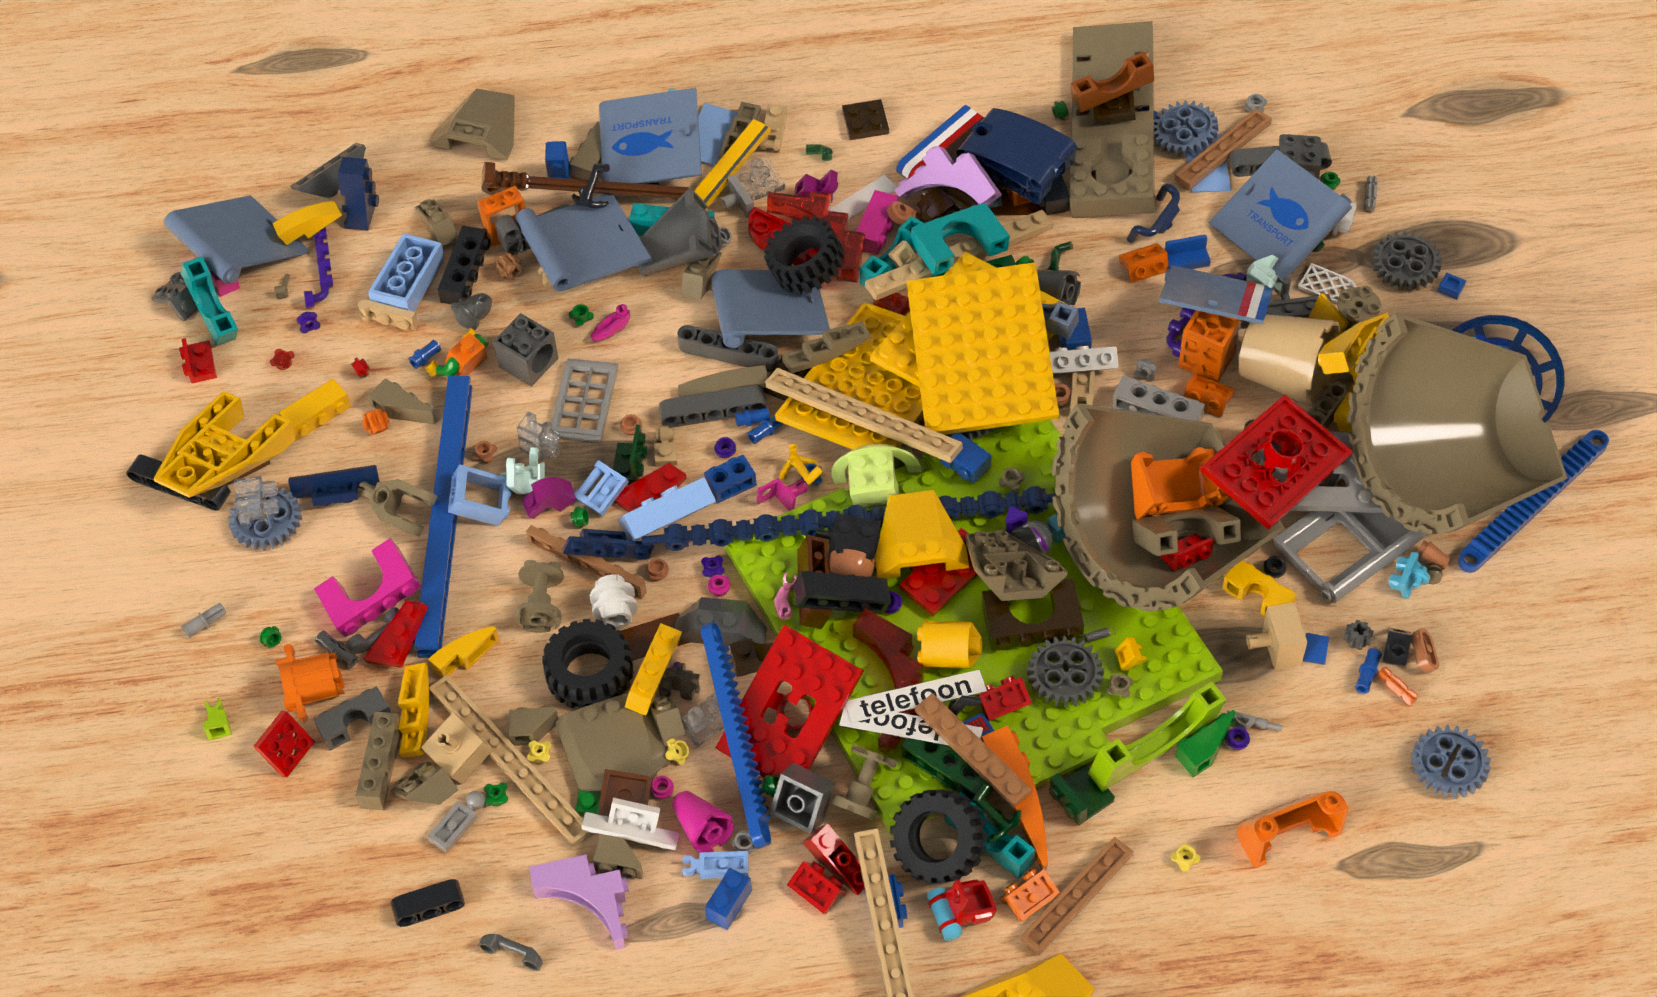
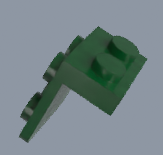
M1089 766L1081 767L1065 779L1058 773L1050 777L1049 792L1051 796L1059 802L1066 814L1078 826L1112 804L1115 796L1109 789L1103 792L1088 774Z

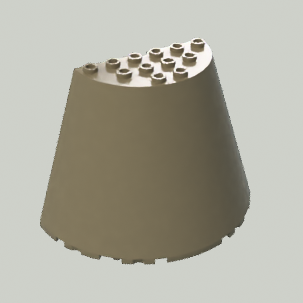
M1394 313L1378 327L1377 332L1379 333L1375 338L1369 339L1366 344V351L1360 356L1356 365L1355 372L1358 375L1356 384L1353 387L1354 392H1349L1348 401L1350 405L1348 423H1352L1353 435L1348 436L1359 478L1365 490H1370L1374 495L1371 498L1373 502L1382 507L1383 513L1388 518H1394L1403 524L1404 528L1426 534L1448 533L1459 530L1568 479L1550 425L1542 420L1544 407L1526 355L1401 313Z
M1076 404L1063 425V428L1066 429L1063 437L1058 438L1056 445L1058 451L1054 456L1052 475L1056 476V496L1053 497V504L1058 514L1056 518L1058 527H1063L1066 538L1063 539L1065 546L1083 576L1093 587L1101 588L1104 591L1103 595L1109 599L1114 598L1119 605L1124 607L1130 606L1147 612L1166 610L1179 606L1199 594L1285 529L1279 520L1268 530L1229 497L1219 508L1240 519L1241 541L1222 545L1214 542L1212 555L1209 558L1174 572L1160 556L1152 554L1133 542L1132 520H1135L1136 516L1134 513L1131 461L1134 455L1140 452L1152 454L1154 461L1187 458L1191 451L1198 447H1203L1204 449L1213 448L1216 454L1226 443L1212 423L1087 404ZM1187 536L1177 537V541Z

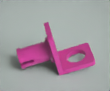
M777 478L758 488L756 502L760 504L776 496L791 511L795 508L796 497L806 493L808 487L805 482L803 483L804 480L802 479L789 486H785ZM771 488L768 494L762 496L767 489Z

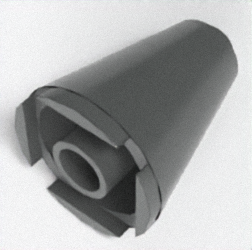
M1037 270L1041 291L1068 305L1076 304L1081 288V282L1077 281V276L1080 277L1079 273L1072 270Z

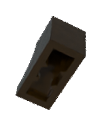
M940 186L932 190L928 188L920 195L922 199L917 203L921 213L919 221L927 223L936 218L944 217L955 205Z
M751 638L729 644L736 677L758 672L773 643H755Z

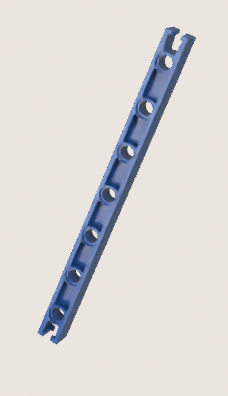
M448 376L433 493L438 498L431 509L420 602L426 604L428 609L416 634L414 644L418 658H430L442 648L458 516L448 513L452 475L459 464L464 465L473 390L472 385H470V376Z

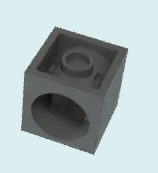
M521 313L493 341L499 368L531 387L559 358L554 332Z

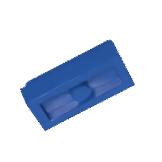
M1199 235L1166 241L1165 251L1168 255L1169 269H1171L1172 265L1188 269L1210 266L1211 260L1206 249L1207 236Z

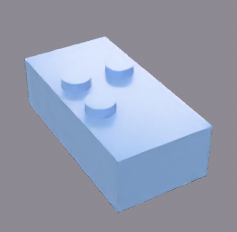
M403 233L368 291L370 300L414 312L444 262L442 243Z
M705 477L678 489L677 485L661 493V498L656 500L653 497L641 502V507L618 518L617 520L622 531L626 534V539L635 541L716 502Z

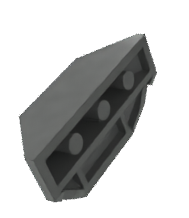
M354 143L290 187L296 191L325 198L335 196L340 189L338 171L342 158L363 159L366 150L365 145Z
M701 597L676 619L674 629L682 631L679 641L704 644L701 626L714 621L720 628L723 642L726 646L751 638L755 643L765 644L767 627L747 601Z

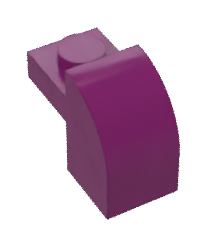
M830 170L821 180L805 174L795 184L794 201L808 207L828 206L832 203L833 193L838 188V172Z
M547 477L532 483L533 491L522 499L527 517L534 519L548 507L560 512L576 500L571 482L558 477Z

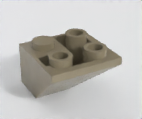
M423 762L414 768V772L410 776L399 779L395 783V787L390 791L392 794L408 801L440 805L456 793L458 788L443 767L430 762Z

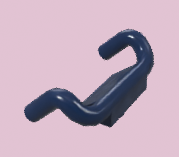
M1171 184L1161 186L1156 199L1163 201L1167 192H1169L1172 196L1171 201L1163 209L1151 228L1148 229L1139 225L1134 226L1127 236L1128 242L1133 243L1138 234L1151 237L1157 233L1164 234L1166 230L1172 227V221L1180 211L1178 207L1180 193L1177 188Z

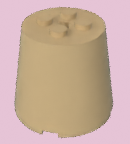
M1266 314L1263 325L1250 322L1245 330L1238 357L1239 374L1241 377L1283 395L1285 394L1304 404L1313 406L1320 398L1322 389L1329 386L1333 373H1323L1322 366L1318 363V354L1326 343L1336 338V332L1339 333L1340 325L1337 321Z

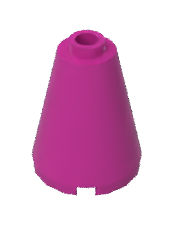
M690 791L679 792L674 797L672 808L693 848L697 852H714L712 848L718 844L721 847L727 842L734 829L732 817L728 813Z

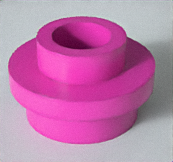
M715 575L708 581V589L714 596H724L730 590V580L724 575Z
M658 776L652 781L650 791L655 798L666 799L672 795L674 785L668 777ZM660 787H666L665 790H658Z

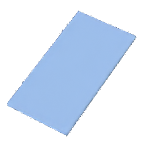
M704 103L700 114H698L701 163L712 166L716 165L726 132L730 130L733 118L737 116L738 112Z
M1217 134V138H1214V142L1218 140L1222 136V134ZM1197 150L1194 151V156L1190 152L1187 153V164L1200 154ZM1227 161L1191 189L1192 193L1231 191Z

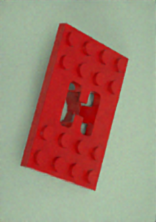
M1284 394L1202 465L1200 472L1270 530L1344 463L1353 451ZM1272 441H1276L1282 447L1280 453L1273 448ZM1264 448L1266 461L1263 465H1259L1251 456ZM1275 467L1288 468L1287 480L1281 483L1272 476L1276 471Z
M783 625L742 698L743 702L739 705V707L745 709L741 715L747 717L744 725L749 726L746 733L751 735L748 742L753 744V748L750 751L756 754L752 760L758 762L755 770L760 771L759 775L763 778L766 775L772 776L775 774L780 777L781 773L792 763L810 770L864 673V670L787 625ZM784 681L792 685V691L786 695L777 692ZM800 699H804L809 705L808 718L802 725L792 727L787 723L789 717L784 713L785 706L788 701L797 705ZM768 707L776 710L777 718L773 724L768 723L763 718ZM787 728L800 731L796 738H793L787 734ZM724 731L715 748L731 757Z

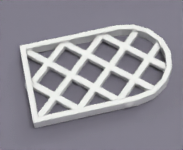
M1311 263L1298 285V289L1315 296L1320 295V292L1328 294V290H1334L1335 295H1330L1332 303L1337 304L1338 300L1334 299L1336 297L1339 298L1340 293H1338L1337 288L1343 287L1344 290H1347L1346 286L1356 287V284L1343 275ZM1325 274L1328 279L1321 280L1319 275ZM1316 276L1318 281L1311 282L1309 277ZM1339 279L1341 284L1335 286L1333 281ZM1330 282L1331 287L1325 288L1323 283ZM1320 284L1322 289L1315 290L1313 285Z

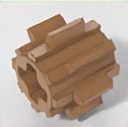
M506 252L502 256L500 255L498 261H496V267L499 269L497 273L502 278L507 277L514 280L523 272V265L520 263L522 260L516 254L512 255Z

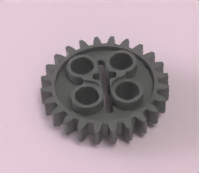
M1406 231L1403 232L1402 236L1395 232L1394 237L1388 234L1386 240L1381 238L1380 244H1376L1371 264L1374 265L1373 271H1378L1377 277H1384L1383 283L1391 282L1390 287L1397 284L1399 290L1403 286H1406L1408 291H1410L1411 286L1419 290L1420 285L1426 288L1427 283L1432 284L1434 278L1438 277L1442 265V257H1439L1440 251L1435 250L1436 244L1429 245L1430 239L1423 241V235L1417 238L1414 232L1410 236H1407Z
M1066 636L1063 637L1062 642H1059L1054 637V643L1052 644L1045 640V648L1038 645L1037 652L1033 651L1031 659L1028 660V683L1032 684V691H1038V698L1046 696L1047 704L1051 700H1055L1056 707L1060 702H1063L1065 708H1067L1068 702H1072L1077 707V700L1085 704L1086 696L1093 699L1094 691L1099 692V684L1103 683L1104 668H1101L1103 661L1098 660L1099 653H1092V645L1085 648L1084 640L1077 644L1076 637H1073L1071 642L1067 641ZM1050 660H1056L1057 662L1052 663ZM1074 660H1079V661H1081V662H1080V663H1075V662H1073V661H1074ZM1055 680L1058 683H1051L1049 681ZM1076 680H1077V681H1081L1082 683L1077 684V683H1074L1073 681H1076Z

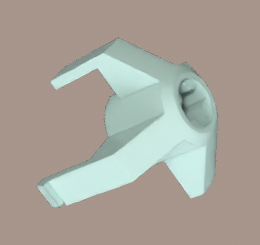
M1270 255L1253 262L1247 270V281L1267 285L1270 288L1275 287L1281 291L1282 282L1277 279L1278 276L1275 275V271L1272 269L1278 258Z
M530 447L529 466L527 467L523 463L515 464V458H507L506 472L501 473L500 476L506 477V486L516 494H529L533 491L531 484L545 478V463L538 464L539 449L537 447Z

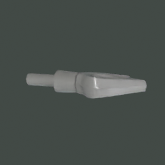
M1239 712L1235 713L1234 721L1245 730L1255 726L1265 730L1266 728L1282 731L1283 725L1268 722V719L1256 718Z

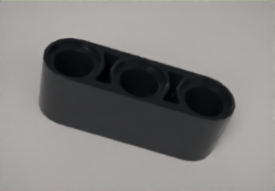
M450 879L393 898L390 904L396 925L406 927L459 910L465 905L459 881Z

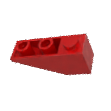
M829 824L818 827L802 842L815 859L836 878L841 880L853 893L859 895L865 889L858 858Z

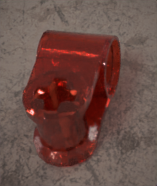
M897 292L879 300L873 299V305L905 316L908 311L910 312L909 298Z

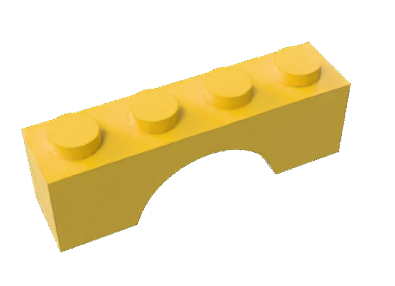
M660 623L631 686L625 708L645 716L647 715L664 672L677 649L682 631Z

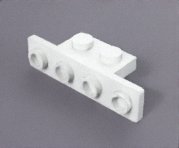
M1089 346L1076 347V350L1057 348L1054 349V352H1050L1053 374L1118 368L1116 347L1089 349Z
M613 798L609 817L586 812L581 827L582 830L591 833L620 837L639 844H649L671 850H676L679 837L678 832L656 828L660 808Z

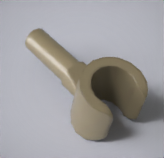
M285 274L281 286L274 287L277 299L288 297L287 284L290 278L289 274Z

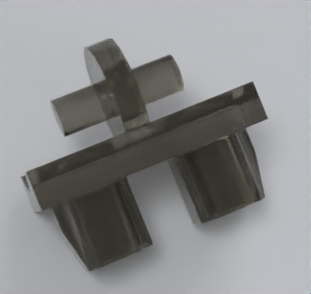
M679 663L678 669H666L658 687L659 695L669 697L672 694V690L680 691L682 699L692 700L695 693L699 694L700 674L685 670V663Z

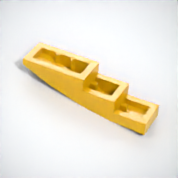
M420 663L405 666L399 694L398 706L402 709L398 729L403 734L399 754L403 759L421 756L425 753L421 747L427 739L429 680L428 665Z

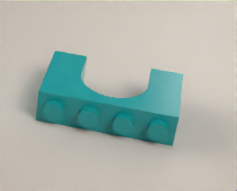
M985 202L911 228L910 243L934 276L945 273L953 267L955 255L943 240L949 235L966 234L975 238L989 257L1007 251L1010 235Z

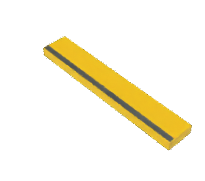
M753 119L694 190L708 207L728 184V177L738 172L771 132L769 126Z

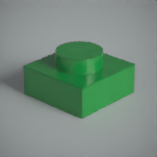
M579 790L575 811L582 817H584L586 812L597 814L601 792Z

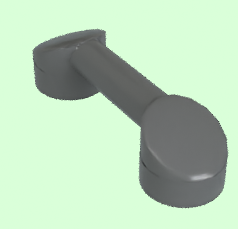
M394 607L388 610L383 618L387 624L367 639H364L361 634L352 636L346 644L347 648L353 653L368 651L399 609Z
M499 934L484 935L478 943L482 950L490 954H495L500 946L525 956L522 963L531 970L540 971L543 965L541 957L532 947L512 941Z

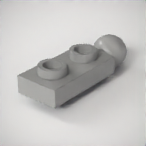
M472 791L466 797V805L458 801L427 836L428 840L448 853L478 818L477 813L473 810H478L484 806V795L479 791Z

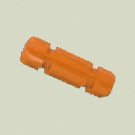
M1383 667L1378 672L1377 678L1383 683L1386 682V686L1399 697H1404L1402 700L1408 705H1412L1417 700L1418 694L1412 689L1409 690V686L1396 675H1392L1393 672L1387 667Z

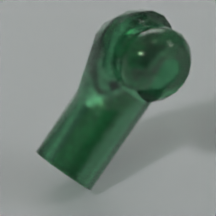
M806 144V155L822 154L823 161L832 160L833 151L831 148L822 144Z

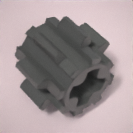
M1356 620L1355 623L1347 624L1343 639L1350 644V648L1353 649L1354 647L1357 650H1362V647L1371 645L1374 630L1368 627L1367 622Z

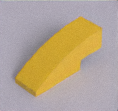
M327 201L296 210L272 224L278 237L286 245H289L303 234L309 239L342 216V213L335 201Z
M494 626L479 629L442 647L428 659L431 671L440 678H443L445 675L450 676L460 666L468 670L499 641L497 629Z

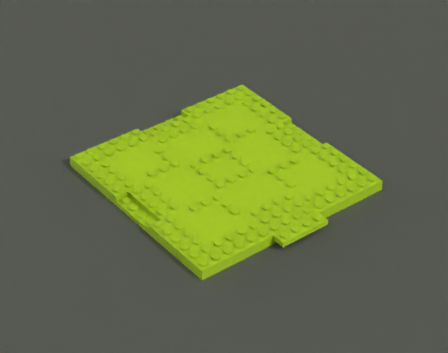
M1046 420L997 427L993 432L989 431L987 435H981L980 438L974 437L971 441L991 454V468L975 484L962 479L953 469L945 467L941 463L940 458L923 452L922 458L918 460L922 472L908 473L906 465L895 470L899 494L934 490L938 498L947 495L952 498L956 497L957 502H961L960 498L966 496L974 497V500H978V495H982L986 491L1001 493L1002 498L1005 497V493L1019 492V496H1023L1022 490H1027L1032 486H1039L1041 489L1045 488L1047 494L1056 493V476L1052 475L1054 456L1058 451L1057 441L1062 436L1052 421ZM1016 468L1025 475V480L1020 483L1018 491H1012L1011 488L1007 486L1002 487L999 484V479L1003 478L1005 469ZM843 487L777 516V521H781V517L786 515H795V519H799L798 514L811 509L817 512L822 511V516H826V512L832 510L840 511V514H844L843 509H848V507L853 505L850 490L846 491ZM1048 503L1049 508L1041 513L1034 514L1027 511V522L1038 520L1048 524V519L1057 514L1054 504ZM867 507V512H870L871 507ZM1004 509V514H1000L995 518L980 516V511L976 512L977 516L970 518L963 517V514L960 513L959 519L952 521L957 531L962 527L969 534L977 531L985 533L995 532L996 530L1005 531L1008 510ZM797 530V535L783 536V532H779V538L769 542L756 540L755 535H751L752 539L747 541H738V537H734V542L724 546L725 552L775 638L778 636L783 625H787L864 670L849 700L980 670L985 686L992 684L993 688L1001 686L1000 680L1013 676L1015 680L1022 677L1032 704L989 721L994 731L1008 725L1011 732H1016L1020 742L1018 744L1021 753L1025 752L1029 759L1030 765L1028 768L1035 788L1050 782V777L1057 773L1062 776L1094 761L1099 750L1110 744L1106 737L1107 734L1193 694L1211 681L1216 683L1222 679L1223 670L1179 606L1166 610L1147 612L1117 604L1114 598L1109 599L1103 595L1104 591L1101 588L1093 587L1083 576L1071 558L1063 540L1058 543L1053 540L1052 547L1046 555L1059 562L1068 572L1064 579H1074L1084 622L1083 637L1076 639V643L1079 644L1084 640L1085 648L1092 645V653H1099L1098 660L1103 661L1101 668H1104L1103 683L1099 684V692L1094 691V698L1091 699L1086 696L1085 704L1077 700V707L1072 702H1068L1067 708L1064 707L1063 702H1060L1056 707L1055 700H1051L1047 704L1046 696L1038 698V691H1032V684L1028 683V660L1031 659L1033 651L1037 652V646L1041 645L1045 648V643L1033 644L1029 647H1010L1006 650H991L982 608V591L991 589L979 576L975 577L932 617L899 589L900 583L912 573L909 567L900 568L901 577L887 578L889 592L894 591L902 598V606L897 613L887 614L883 612V614L832 610V615L823 628L816 629L800 625L799 608H797L794 588L790 589L791 593L788 597L792 610V615L789 619H780L774 604V599L780 587H783L784 574L787 572L786 581L788 583L794 582L795 574L798 577L797 550L806 535H801L800 530ZM875 563L874 572H873V575H872V576H876V577H877V570H876V563ZM1050 592L1043 598L1008 600L1012 615L1019 621L1027 624L1042 623L1049 619L1054 612ZM925 621L973 622V625L982 637L981 655L971 669L923 667V664H918L917 661L918 650H921L922 642L918 641V627H922ZM1109 627L1108 630L1112 636L1086 643L1084 634ZM1127 637L1135 638L1136 643L1142 647L1140 650L1141 656H1145L1146 660L1141 665L1133 666L1130 670H1122L1115 649ZM1050 660L1052 663L1057 662L1056 660ZM1074 660L1073 662L1080 663L1081 661ZM1124 674L1133 680V685L1129 688V697L1122 698L1121 695L1108 694L1107 688L1111 684V675ZM1055 680L1049 681L1051 683H1058ZM1076 680V681H1073L1074 683H1077V684L1082 683L1081 681H1077V680ZM980 693L973 694V695H968V696H973V697H974V696H976V695H978V694H980ZM959 698L943 701L942 703L948 708L950 701L958 700ZM981 704L979 707L966 705L957 717L963 722L983 712ZM841 712L831 730V734L857 779L866 757L850 751L853 744L898 761L895 768L879 763L870 787L874 788L870 801L874 808L878 810V815L891 836L894 834L890 833V827L895 826L896 823L893 817L896 812L902 810L900 806L904 801L911 800L910 797L914 794L923 793L926 790L946 789L953 791L902 757V744L907 739L906 737L840 726ZM932 750L926 751L927 753H934ZM940 813L931 814L925 820L934 817Z

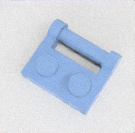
M597 460L593 471L580 488L574 491L578 502L603 517L629 481ZM601 473H604V476L601 478V480L598 482V484L595 486L592 492L588 495V497H586L585 494L589 491V489L592 487V485L595 483V481L598 479Z

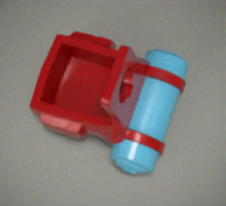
M976 879L964 882L955 880L951 889L946 891L944 887L932 889L926 895L928 905L932 909L939 926V932L945 941L959 938L963 934L962 926L990 921L997 911L985 880L978 881Z

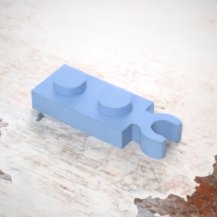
M748 851L699 853V859H695L692 856L682 857L683 864L692 865L690 868L682 869L683 876L689 877L699 872L700 879L723 878L730 867L749 877Z

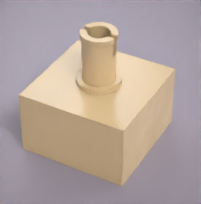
M1295 602L1267 607L1263 633L1246 635V642L1249 645L1248 649L1267 646L1274 670L1302 666L1307 640Z
M454 712L421 747L439 766L445 769L452 779L461 784L494 750L465 719Z

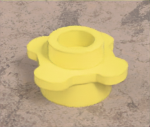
M669 739L667 741L668 750L665 753L666 758L676 761L679 765H683L686 762L685 758L689 754L687 744L681 740Z
M533 740L529 743L528 761L542 764L550 760L549 750L552 748V744L549 741L539 743Z
M1183 844L1178 848L1177 852L1171 854V860L1177 862L1180 865V869L1186 872L1190 870L1193 864L1200 862V856L1196 854L1193 847Z

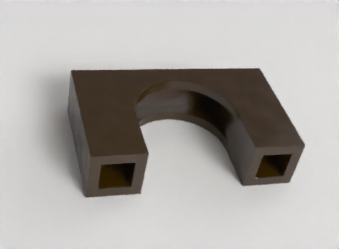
M1064 579L1050 591L1054 612L1049 619L1038 624H1027L1019 621L1012 615L1008 601H1001L992 590L982 591V608L991 650H1006L1017 646L1029 647L1033 644L1045 643V640L1054 643V637L1059 641L1063 640L1064 636L1070 641L1073 637H1076V639L1083 637L1084 622L1074 579Z

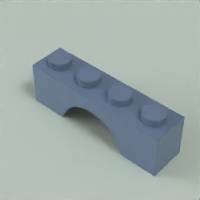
M1060 301L1055 304L1042 303L1046 330L1070 339L1079 322L1078 309Z

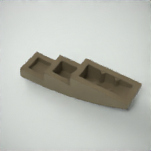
M741 101L737 116H734L730 130L726 132L716 164L753 119L758 120L761 112L760 105Z
M863 322L823 331L822 338L803 342L802 349L782 354V361L790 373L809 369L854 349L870 339L871 334Z
M765 365L745 367L700 377L678 385L679 396L683 397L753 385L766 388L765 381L768 379Z

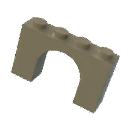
M1217 506L1132 520L1133 542L1156 556L1177 553V537L1190 536L1194 533L1201 537H1211L1219 545L1241 541L1240 519Z

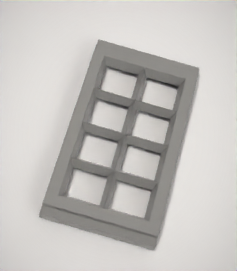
M567 359L549 437L601 443L617 377L618 363ZM572 372H588L587 381H570ZM592 374H608L607 383H590ZM569 385L585 387L583 397L567 396ZM589 388L605 389L603 399L587 398ZM565 401L581 402L579 413L563 411ZM585 403L601 404L599 415L583 413ZM561 417H578L576 427H560ZM582 418L597 419L596 430L580 429Z

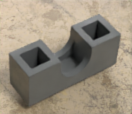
M376 686L363 691L351 700L343 701L339 706L329 711L322 712L318 717L314 718L320 735L331 751L351 740L347 727L352 721L363 719L372 726L375 712L391 713Z

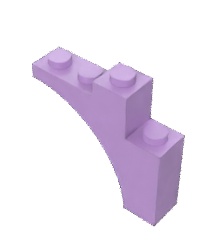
M940 146L930 148L926 152L927 155L922 158L926 166L923 165L917 168L912 177L902 180L898 184L899 187L894 190L899 197L906 199L926 188L937 186L954 187L969 194L978 204L985 202L987 206L1002 195L975 155L964 153L954 163L945 148Z
M587 854L529 867L536 899L560 898L587 908L606 926L613 939L615 949L625 948L624 939L628 938L626 924H620L619 917L624 916L621 903L626 902L624 893L629 892L627 879L621 878L620 870L596 875L594 863H588Z

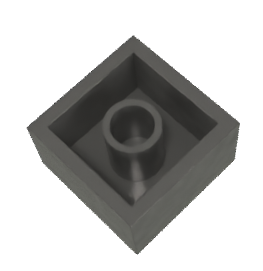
M792 763L780 775L769 814L812 834L824 821L835 782Z

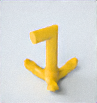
M796 443L791 444L788 447L789 458L779 473V479L784 480L789 470L795 467L805 482L811 485L824 471L818 466V462L815 459L798 455ZM804 464H816L817 466L809 472Z

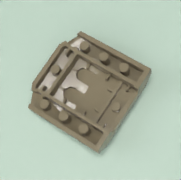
M629 692L565 713L555 721L577 787L581 791L601 792L605 769L652 776L653 780L660 769L670 764V760L666 758L665 753L667 751L651 710L649 709L645 716L625 708Z

